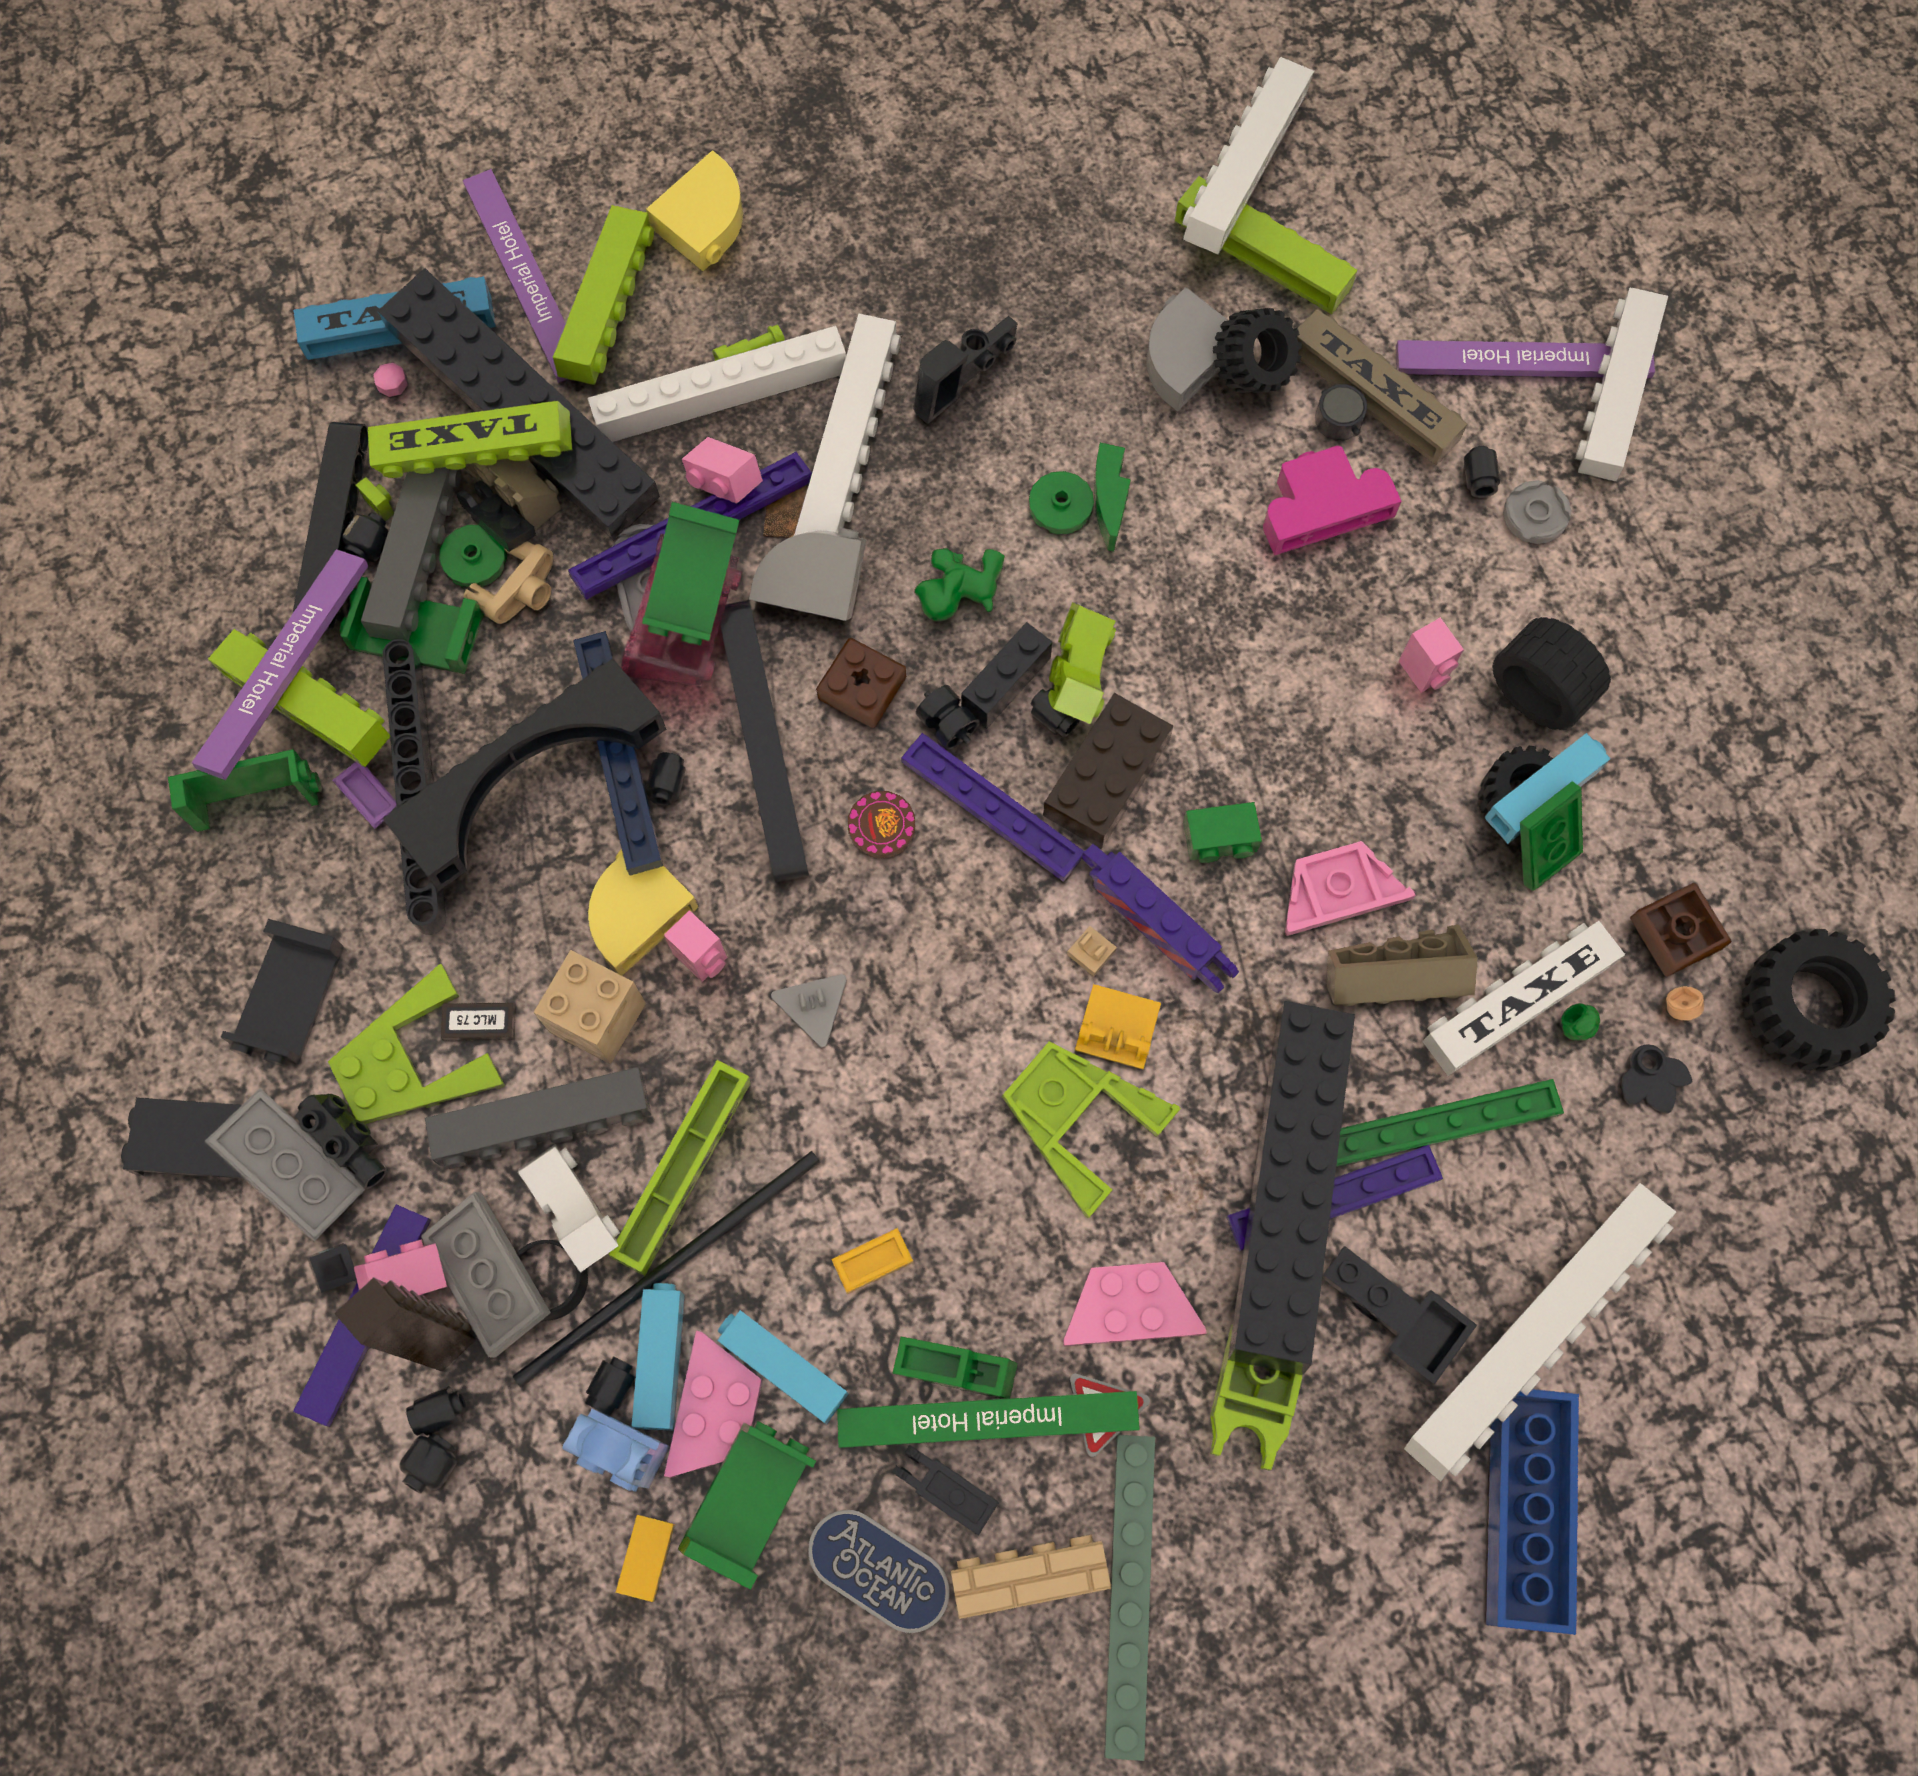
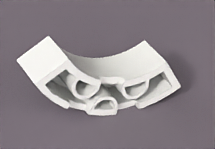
M555 1144L519 1168L518 1173L546 1214L551 1211L554 1213L555 1218L551 1222L559 1242L578 1270L582 1272L618 1247L615 1236L620 1234V1232L608 1215L602 1216L573 1171L577 1163L566 1147L560 1151Z

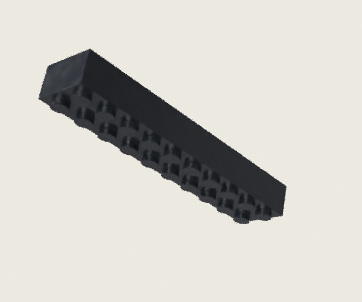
M426 268L419 272L377 311L386 328L475 412L559 401L570 411L572 450L561 451V454L555 457H545L541 454L529 456L528 460L613 541L660 497L656 482Z
M1284 1001L1277 1016L1228 1360L1304 1375L1312 1364L1355 1014Z

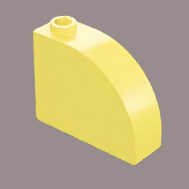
M712 150L646 208L650 227H653L659 236L702 271L711 264L717 263L723 253L735 241L743 220L739 184L732 168Z
M621 849L616 855V860L600 876L593 889L589 903L588 919L596 946L611 968L617 974L623 976L665 938L664 934L689 910L693 913L699 907L695 897L664 866L629 876Z

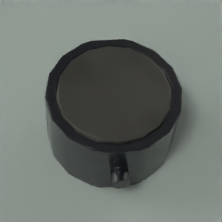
M1336 384L1328 389H1324L1321 392L1322 395L1315 413V424L1318 430L1324 436L1333 440H1348L1354 435L1358 436L1361 433L1360 429L1367 412V400L1363 393L1356 387L1348 384Z

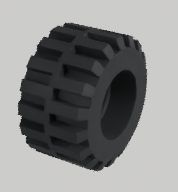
M1274 308L1245 310L1230 315L1229 320L1224 321L1220 326L1222 332L1216 333L1215 340L1218 342L1217 346H1213V353L1217 355L1214 365L1220 368L1218 373L1220 379H1227L1225 385L1229 388H1235L1236 392L1240 393L1277 391L1281 389V386H1286L1291 381L1289 376H1295L1298 371L1295 366L1296 363L1301 362L1302 357L1298 355L1299 349H1302V343L1297 340V336L1300 334L1297 328L1292 327L1293 320L1290 317L1285 318L1284 312L1280 310L1274 311ZM1256 338L1261 346L1259 364H1257L1253 352Z
M1529 745L1525 751L1519 746L1514 747L1511 753L1506 751L1501 754L1481 782L1480 786L1482 788L1478 792V800H1483L1479 806L1481 813H1488L1493 805L1511 792L1510 782L1527 780L1554 759L1549 756L1550 751L1543 748L1541 752L1536 751V746Z

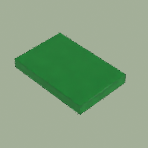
M1573 781L1520 822L1523 882L1531 891L1539 888L1583 853L1582 788Z

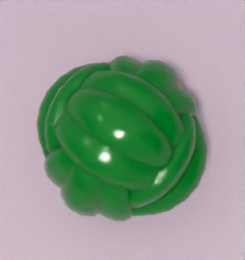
M1582 1003L1570 1006L1561 1017L1563 1033L1571 1040L1586 1041L1589 1038H1593L1599 1030V1012L1595 1007Z

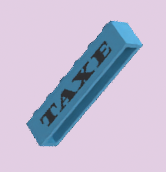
M484 276L442 283L489 328L496 327L492 298ZM398 292L372 294L364 298L344 299L335 303L309 305L305 308L295 309L294 318L297 342L306 359L311 360L401 344L402 342L386 328L377 312Z

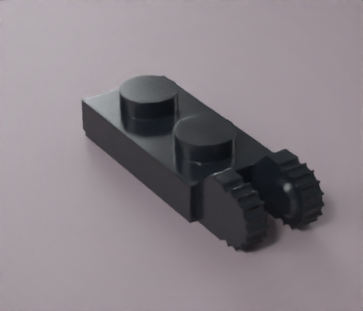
M482 480L474 483L477 495L483 500L481 503L477 504L474 498L465 490L457 493L458 501L471 515V518L508 552L536 536L534 526L509 506L499 495L493 494L490 487Z
M909 1445L905 1451L908 1457L916 1463H921L929 1471L922 1482L913 1477L912 1473L897 1465L892 1473L915 1488V1493L979 1536L999 1502L937 1459L933 1461Z

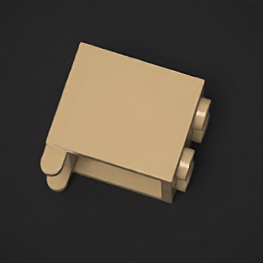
M570 950L537 1005L534 1014L551 1034L611 1064L646 1002L633 981Z

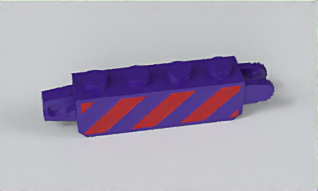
M1092 844L1083 853L1082 859L1092 869L1089 875L1094 879L1093 886L1096 891L1189 978L1195 980L1198 977L1212 991L1219 993L1224 988V985L1207 967L1213 962L1230 978H1234L1239 973L1236 965L1221 952L1222 946L1121 852L1117 855L1113 852L1106 855L1096 845Z

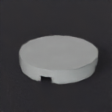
M1536 480L1524 482L1514 488L1505 502L1503 515L1507 527L1515 536L1525 542L1534 544L1549 543L1560 537L1570 520L1571 507L1568 498L1556 486L1552 488L1549 485H1545L1546 482Z

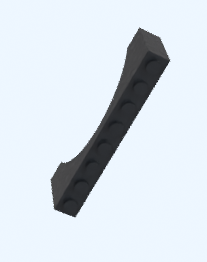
M612 658L604 665L596 667L591 674L578 683L567 687L561 695L548 704L541 705L528 718L511 726L505 734L495 741L482 746L472 757L452 767L449 773L436 782L426 785L413 798L404 804L396 806L383 820L437 891H440L467 872L466 849L473 819L493 787L516 766L545 750L580 741H610L640 749L667 729L658 709Z

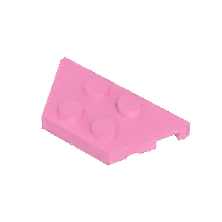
M1362 841L1300 858L1294 863L1285 933L1286 936L1383 909L1413 900L1416 895L1410 887L1406 888L1392 875L1394 871L1384 862L1377 860L1374 852Z
M1164 1262L1096 1267L1090 1269L1064 1337L1063 1345L1065 1347L1200 1336L1206 1334V1328Z
M696 1331L665 1469V1477H676L680 1474L723 1462L743 1423L752 1427L754 1424L763 1380L700 1331Z

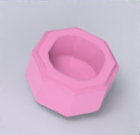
M394 363L380 365L373 374L378 391L388 397L401 395L408 386L403 368Z

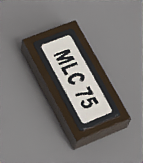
M444 1003L442 1006L441 1039L443 1041L514 1040L516 1005L514 1003Z

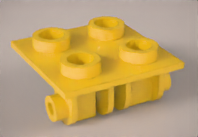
M1093 984L1075 1051L1143 1070L1161 1003Z

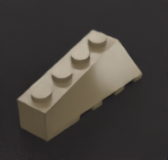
M502 459L497 460V463L494 465L466 464L465 469L477 481L482 480L486 483L493 494L499 495L509 506L533 525L535 531L561 509L557 499V495H559L557 488L548 479L542 481L536 475L538 472L529 460L512 461Z
M1459 924L1447 926L1446 933L1435 935L1433 930L1419 932V938L1407 941L1403 940L1400 936L1387 938L1384 945L1378 947L1370 942L1328 951L1327 989L1333 1004L1354 1006L1357 1003L1370 1002L1387 1004L1398 1000L1424 1001L1427 998L1440 997L1457 999L1462 996L1475 995L1478 958Z

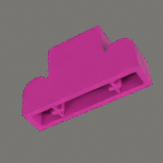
M1341 446L1331 447L1316 453L1308 451L1301 454L1297 459L1282 464L1277 484L1283 497L1276 498L1269 504L1263 529L1275 556L1396 516L1402 501L1391 477L1382 469L1370 468L1363 472L1360 479H1357Z

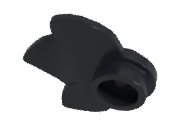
M1646 1044L1639 1046L1632 1052L1630 1057L1631 1068L1623 1075L1621 1087L1624 1099L1630 1106L1645 1099L1646 1103L1653 1109L1668 1114L1672 1112L1675 1105L1676 1087L1687 1086L1693 1081L1687 1066L1682 1061L1666 1057L1664 1052L1658 1047ZM1644 1057L1652 1061V1069H1648L1643 1065L1642 1059Z

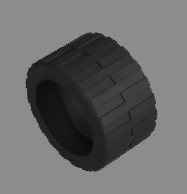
M1548 617L1531 620L1495 657L1492 665L1496 683L1506 699L1518 711L1523 713L1525 717L1552 730H1567L1574 726L1609 689V684L1611 683L1608 665L1596 646L1571 625L1554 618L1549 619Z

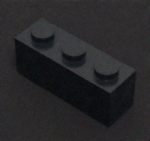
M1026 622L961 693V707H968L978 718L980 724L987 729L1051 659L1053 642Z

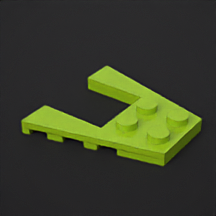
M442 964L435 967L328 1061L356 1120L368 1124L406 1114V1111L422 1107L429 1108L440 1105L444 1101L459 1097L463 1099L478 1095V1092L505 1087L488 1053L425 1087L408 1056L396 1030L443 1006L444 1003H449L460 997Z
M1049 1041L1005 1091L1002 1098L1080 1210L1089 1218L1113 1189L1059 1144L1060 1138L1101 1090L1156 1137L1181 1108L1174 1103L1170 1104L1156 1097V1094L1142 1087L1138 1088L1120 1079V1076L1110 1071L1106 1072L1090 1064V1061Z

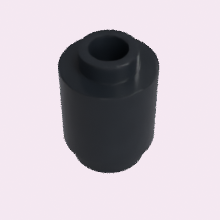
M1487 446L1474 447L1463 458L1467 488L1474 497L1483 498L1494 495L1498 491V485L1500 484L1497 453Z
M1053 688L1047 691L1044 689L1040 690L1030 703L1033 706L1031 714L1055 735L1059 733L1063 737L1068 736L1080 720L1051 707L1048 693L1050 690L1055 691Z
M662 752L658 754L657 759L652 761L645 791L653 803L668 806L670 803L678 801L686 768L683 766L684 759L679 755Z
M614 1356L610 1362L602 1360L586 1390V1393L589 1395L584 1403L611 1416L615 1408H620L636 1376L630 1373L633 1366Z
M448 1386L414 1400L413 1405L406 1408V1415L409 1425L416 1436L423 1433L428 1436L431 1433L462 1422V1413L466 1412L467 1409L461 1392L459 1390L454 1392Z

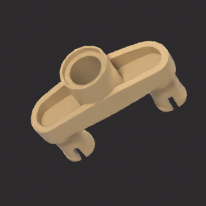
M526 541L510 552L505 549L508 554H512L522 560V563L511 574L497 594L494 595L480 587L477 583H473L469 587L475 593L466 589L464 598L476 600L481 610L484 611L485 616L497 624L509 621L526 605L534 610L543 608L551 595V586L545 582L553 564V553L551 550L540 544L534 545L529 541Z

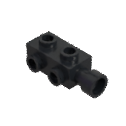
M313 1094L305 1098L299 1104V1111L295 1115L301 1129L309 1132L322 1146L325 1156L332 1158L340 1167L349 1166L356 1174L355 1179L364 1189H369L379 1183L387 1174L388 1169L378 1158L373 1159L369 1155L378 1145L370 1136L369 1128L349 1113L347 1104L337 1095ZM315 1119V1125L312 1126L310 1120ZM335 1142L339 1147L337 1153L333 1148Z

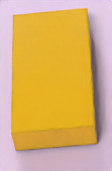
M898 1228L831 1259L847 1294L913 1263V1259Z
M642 1515L636 1516L615 1593L650 1602L655 1601L675 1524Z

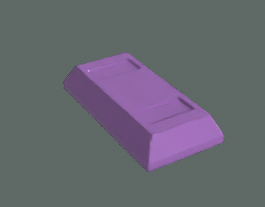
M357 762L353 763L332 780L374 829L384 822L383 818L396 807V800L367 767H363Z

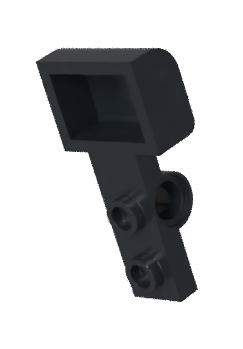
M1007 316L988 333L979 329H970L964 332L960 349L952 342L944 340L927 353L920 363L913 404L914 412L929 424L960 398L961 388L982 370L987 371L993 365L995 359L1002 353L1007 354L1011 351L1016 343L1015 334L1018 323Z
M1346 1246L1339 1251L1323 1273L1322 1278L1348 1297L1357 1310L1369 1319L1381 1323L1395 1334L1383 1352L1426 1385L1432 1386L1436 1384L1477 1326V1324L1432 1290L1426 1292L1421 1300L1417 1302Z

